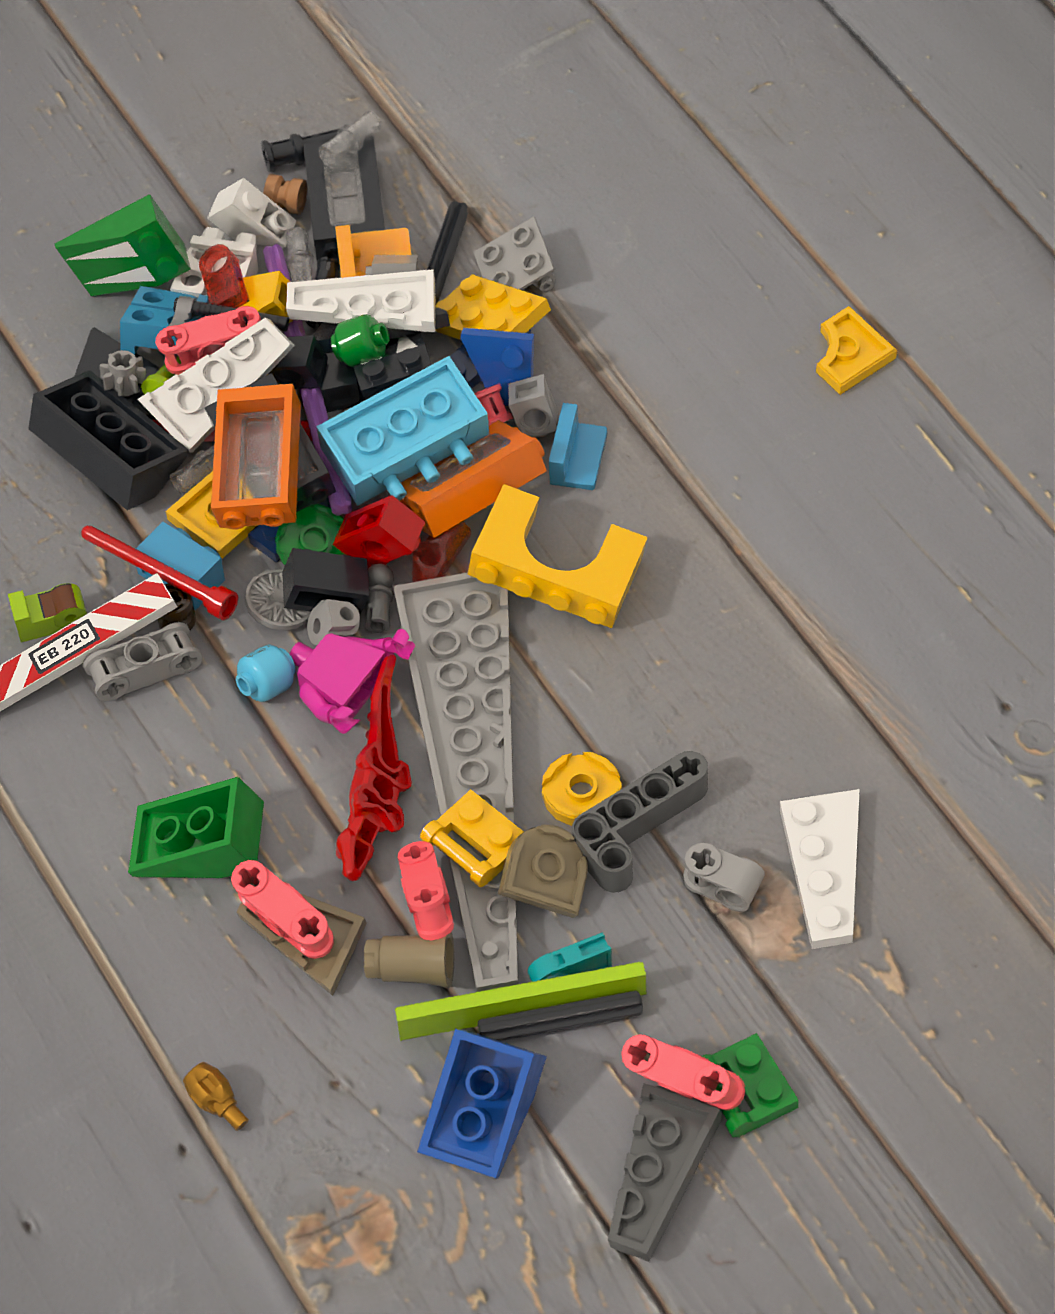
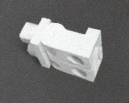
M207 227L202 236L193 235L190 241V248L187 250L191 270L175 277L170 291L190 294L196 298L199 295L210 296V304L236 308L242 278L257 275L259 270L256 254V236L241 232L237 235L235 241L225 240L224 232L211 227Z

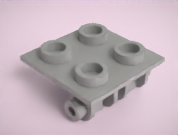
M534 216L474 251L481 275L485 279L519 290H523L532 284L540 288L541 291H549L554 286L555 276L552 272L555 271V268Z

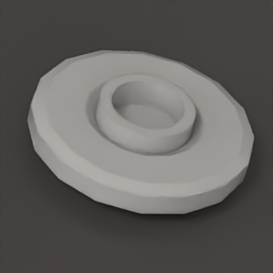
M283 570L264 571L253 577L247 585L245 604L248 613L258 623L271 629L291 630L308 623L311 612L284 608Z

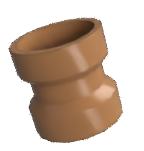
M270 174L265 182L263 194L279 207L286 209L288 213L300 215L304 210L307 200V181L298 178L285 181L281 175Z

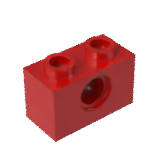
M391 495L346 514L333 545L345 555L366 558L368 568L372 564L382 563L386 565L394 559L412 554L417 549L421 541L419 536L425 521Z

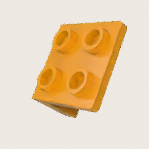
M350 225L335 226L341 278L365 276L366 266H372L374 255H411L409 231L407 228L351 234Z

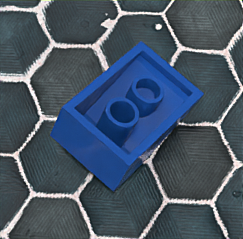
M455 1029L417 1152L493 1178H499L535 1097L547 1056L470 1031Z

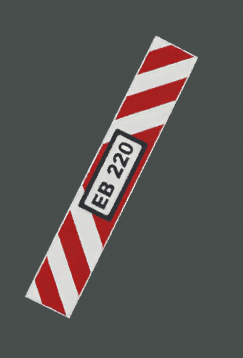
M158 573L1 664L0 711L79 666L91 653L113 646L177 608L176 603Z

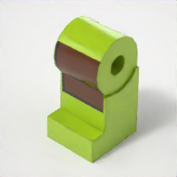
M64 583L48 591L24 596L23 590L8 594L21 643L52 635L87 614L81 589L75 584Z

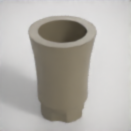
M452 932L443 938L432 941L424 940L418 934L383 936L382 939L366 940L364 947V971L366 978L382 979L383 982H412L450 988L454 975V941Z

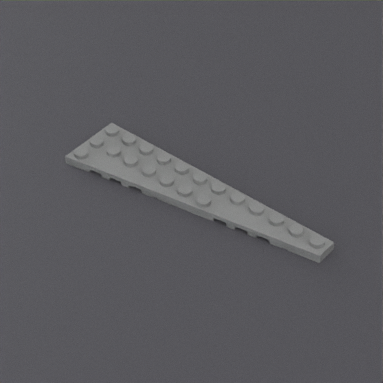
M468 572L393 586L401 629L406 630L409 634L408 641L415 644L408 663L440 817L471 789L514 823L508 590L494 584L483 583L477 578L467 575ZM454 831L448 834L449 837L480 862L487 860L485 856ZM449 858L476 991L480 992L518 985L516 900L498 894L503 870L481 888L470 880V874Z

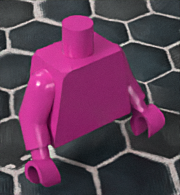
M404 629L397 630L393 638L385 637L375 640L350 636L342 637L330 633L323 637L315 649L297 642L289 654L295 666L299 667L297 672L300 687L299 696L318 720L333 725L340 733L345 734L361 721L353 718L372 695L384 658L396 653L399 657L407 660L410 658L415 644L408 641L409 634Z

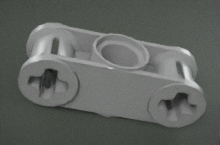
M182 622L172 623L163 629L135 637L116 646L97 650L86 657L83 662V668L88 675L92 676L96 684L95 693L98 699L102 701L115 700L124 694L195 670L201 664L203 656L200 650L193 646L190 640L191 632L187 624Z

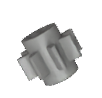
M124 350L109 354L108 364H100V377L103 379L104 390L113 388L118 392V396H130L138 393V383H142L146 379V368H143V358H136L133 353Z

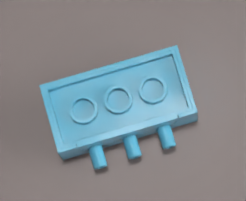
M450 356L316 426L321 450L357 506L388 490L390 495H393L398 500H402L407 495L406 490L401 484L402 481L421 472L428 483L435 482L439 479L440 473L434 464L452 454L455 455L461 465L470 463L473 455L467 446L489 435L488 413Z

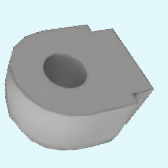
M332 599L321 600L309 615L307 630L310 642L313 645H318L323 637L330 633L342 637H351L360 626L358 609L350 602Z

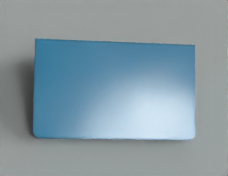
M562 404L549 458L550 485L593 490L595 489L605 447L607 427L579 423L577 404Z

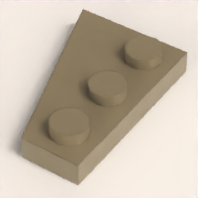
M301 894L308 903L324 915L328 927L334 936V945L331 951L324 957L313 959L304 956L287 940L271 931L257 915L241 902L237 910L239 918L333 996L367 924L365 917ZM310 931L308 934H311V935H313V936L315 937V936L318 935L319 933L313 934V933Z

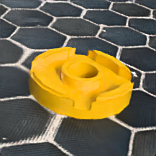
M583 752V755L574 756L570 753L561 756L550 764L542 780V798L546 809L556 820L572 826L574 820L580 814L622 789L617 768L607 758L593 752ZM583 782L589 784L592 790L586 794H576L571 788L575 784Z

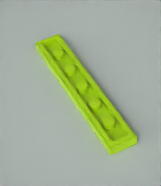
M636 962L395 1008L400 1041L455 1031V1029L476 1027L480 1019L631 991H638L640 996L647 995L646 972L643 962Z

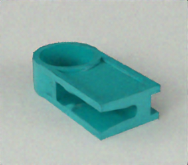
M602 932L539 957L531 963L527 973L531 981L534 982L612 967V949L610 945L608 946L605 935Z

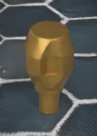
M201 1062L184 1077L183 1083L188 1095L199 1108L217 1115L219 1118L224 1117L236 1131L247 1124L249 1119L236 1106L237 1101L234 1099L235 1096L229 1081L217 1068L206 1062Z

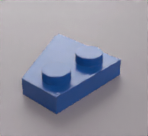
M463 328L461 340L484 387L488 388L500 383L502 389L499 393L504 405L509 406L508 384L533 377L534 334Z

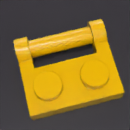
M470 789L440 818L429 822L422 830L420 839L431 843L432 846H436L470 874V880L482 888L504 869L506 856L512 842L524 831ZM454 831L485 856L487 860L480 862L449 837L448 834Z

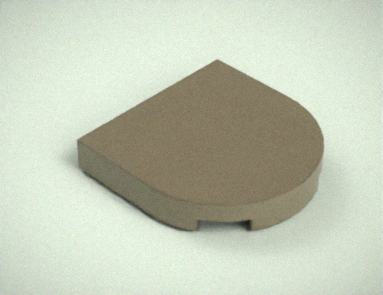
M540 825L528 829L512 842L508 850L498 894L574 918L579 913L587 878L588 865L586 856H583V853H581L574 840L575 837L561 827Z

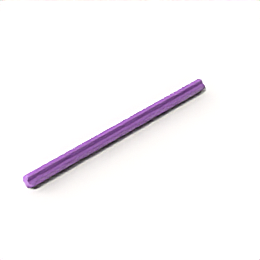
M278 244L273 246L267 245L263 249L268 273L280 271L291 282L282 247ZM292 320L289 323L287 332H284L285 336H306L302 320ZM320 388L299 389L315 449L326 466L336 489L335 493L328 496L332 513L336 516L349 514L352 511L349 492L319 445L316 426L329 420Z

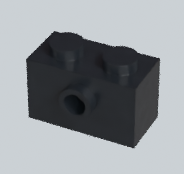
M292 548L282 571L284 608L311 612L321 600L332 599L352 603L358 609L359 614H361L369 598L368 564L366 558Z

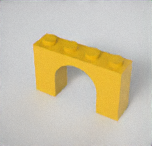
M503 484L472 550L467 575L475 577L483 583L494 584L513 591L518 596L529 597L548 604L556 610L580 616L593 624H601L613 628L641 563L648 537L611 524L597 557L590 564L570 571L547 567L530 554L525 544L527 535L535 520L540 497Z

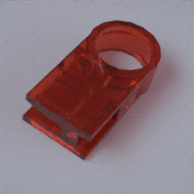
M216 244L208 248L200 258L199 269L203 277L209 303L238 308L248 303L250 300L237 256L223 244ZM227 257L223 267L215 272H211L218 260Z

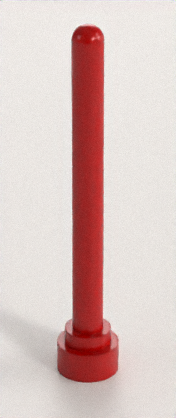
M87 525L83 527L81 535L85 540L151 575L158 573L161 580L203 601L207 612L223 621L227 620L235 611L238 604V594L227 587L212 586L210 588L93 526Z

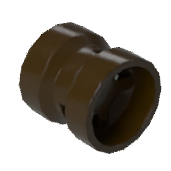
M169 583L164 584L176 603L177 608L157 619L159 628L163 629L169 624L182 622L187 624L191 631L196 622L191 595Z

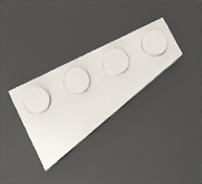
M432 269L288 282L287 314L289 319L337 324L363 314H369L379 323L382 322L386 328L436 332L434 271Z
M264 318L226 342L224 347L211 355L204 356L195 362L194 366L180 375L176 374L164 382V385L151 393H146L138 398V400L176 440L188 448L189 452L193 453L214 431L204 407L217 401V390L243 388L265 377L295 345L270 319Z

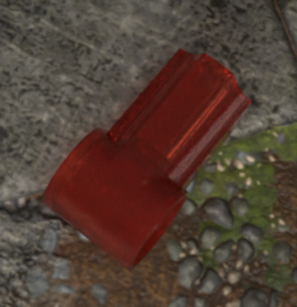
M464 521L435 538L429 535L426 541L421 542L417 549L413 551V582L446 576V572L471 537V528Z

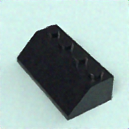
M90 370L33 394L28 429L127 511L155 498L188 456V448L123 396H118V392L113 388L104 390L103 380Z

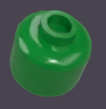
M363 314L338 323L335 334H332L331 345L336 358L340 362H345L350 367L380 358L386 351V344L389 343V333L386 326L382 322L379 323L369 314Z

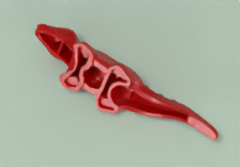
M389 655L384 658L370 697L371 709L367 714L370 727L365 734L368 741L356 758V770L349 792V824L336 840L335 853L343 862L342 874L352 882L357 881L361 877L363 870L374 853L372 844L377 833L386 830L393 833L403 828L404 814L402 808L397 804L398 795L412 786L409 766L402 760H399L391 717L390 689L396 663L395 655Z

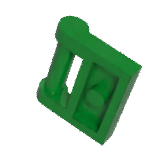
M757 1033L712 1055L705 1054L702 1056L710 1062L735 1073L744 1082V1099L751 1111L741 1112L738 1106L727 1111L721 1110L727 1120L725 1126L732 1137H740L799 1107L797 1096ZM719 1083L716 1090L721 1091L723 1084Z

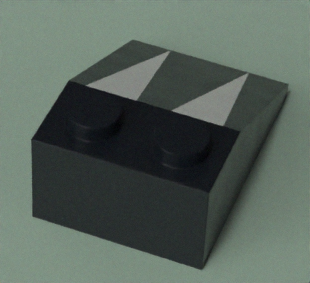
M421 333L389 339L383 356L375 360L353 365L365 401L432 364Z

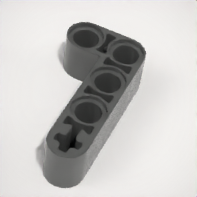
M694 751L682 752L583 812L574 820L572 824L574 840L583 856H586L588 872L600 887L609 892L626 890L633 880L632 851L628 845L695 804L706 795L708 790V763L704 756ZM654 795L663 796V798L654 799L651 797ZM620 816H630L631 818H628V819H619V818H617V817H620ZM587 836H595V837H598L597 839H594V840L584 839V838L587 837ZM612 864H618L622 867L617 869H611L607 866Z

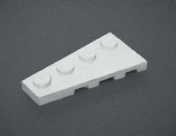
M860 789L780 801L781 818L811 949L853 942Z

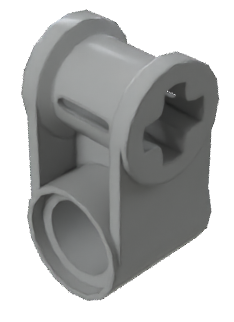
M697 843L686 851L684 860L686 868L683 879L684 884L690 891L719 902L737 912L748 910L765 876L761 866L750 859L738 857L708 843ZM706 854L709 855V861L706 860ZM696 877L699 878L698 883L695 882Z

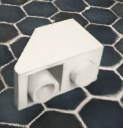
M245 178L218 192L207 217L209 221L233 240H236L238 234L244 232L254 234L257 245L273 246L278 244L282 248L286 247L297 221Z

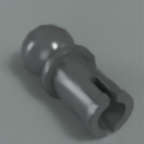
M378 563L372 564L368 568L369 598L366 602L365 628L373 633H383L384 629L386 631L389 630L390 603L394 599V593L390 589L394 582L393 571L389 566Z

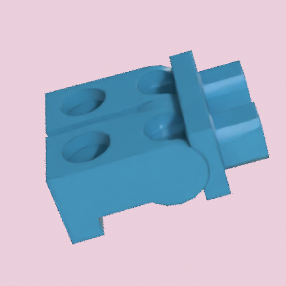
M140 286L131 305H129L120 320L121 350L129 351L135 355L139 347L158 349L155 343L156 336L172 322L175 314V299L179 298L180 295L196 297L190 294ZM199 295L196 298L199 302L210 303V296ZM194 316L192 319H189V322L198 320L202 317ZM172 336V339L176 345L177 340L175 336Z

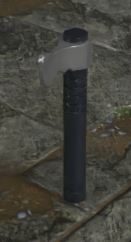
M180 295L179 298L175 299V314L168 326L189 322V319H192L194 316L217 315L237 308L202 303L197 301L196 298ZM258 312L261 320L264 318L270 319L280 331L287 332L289 317ZM243 317L245 324L248 325L247 318Z

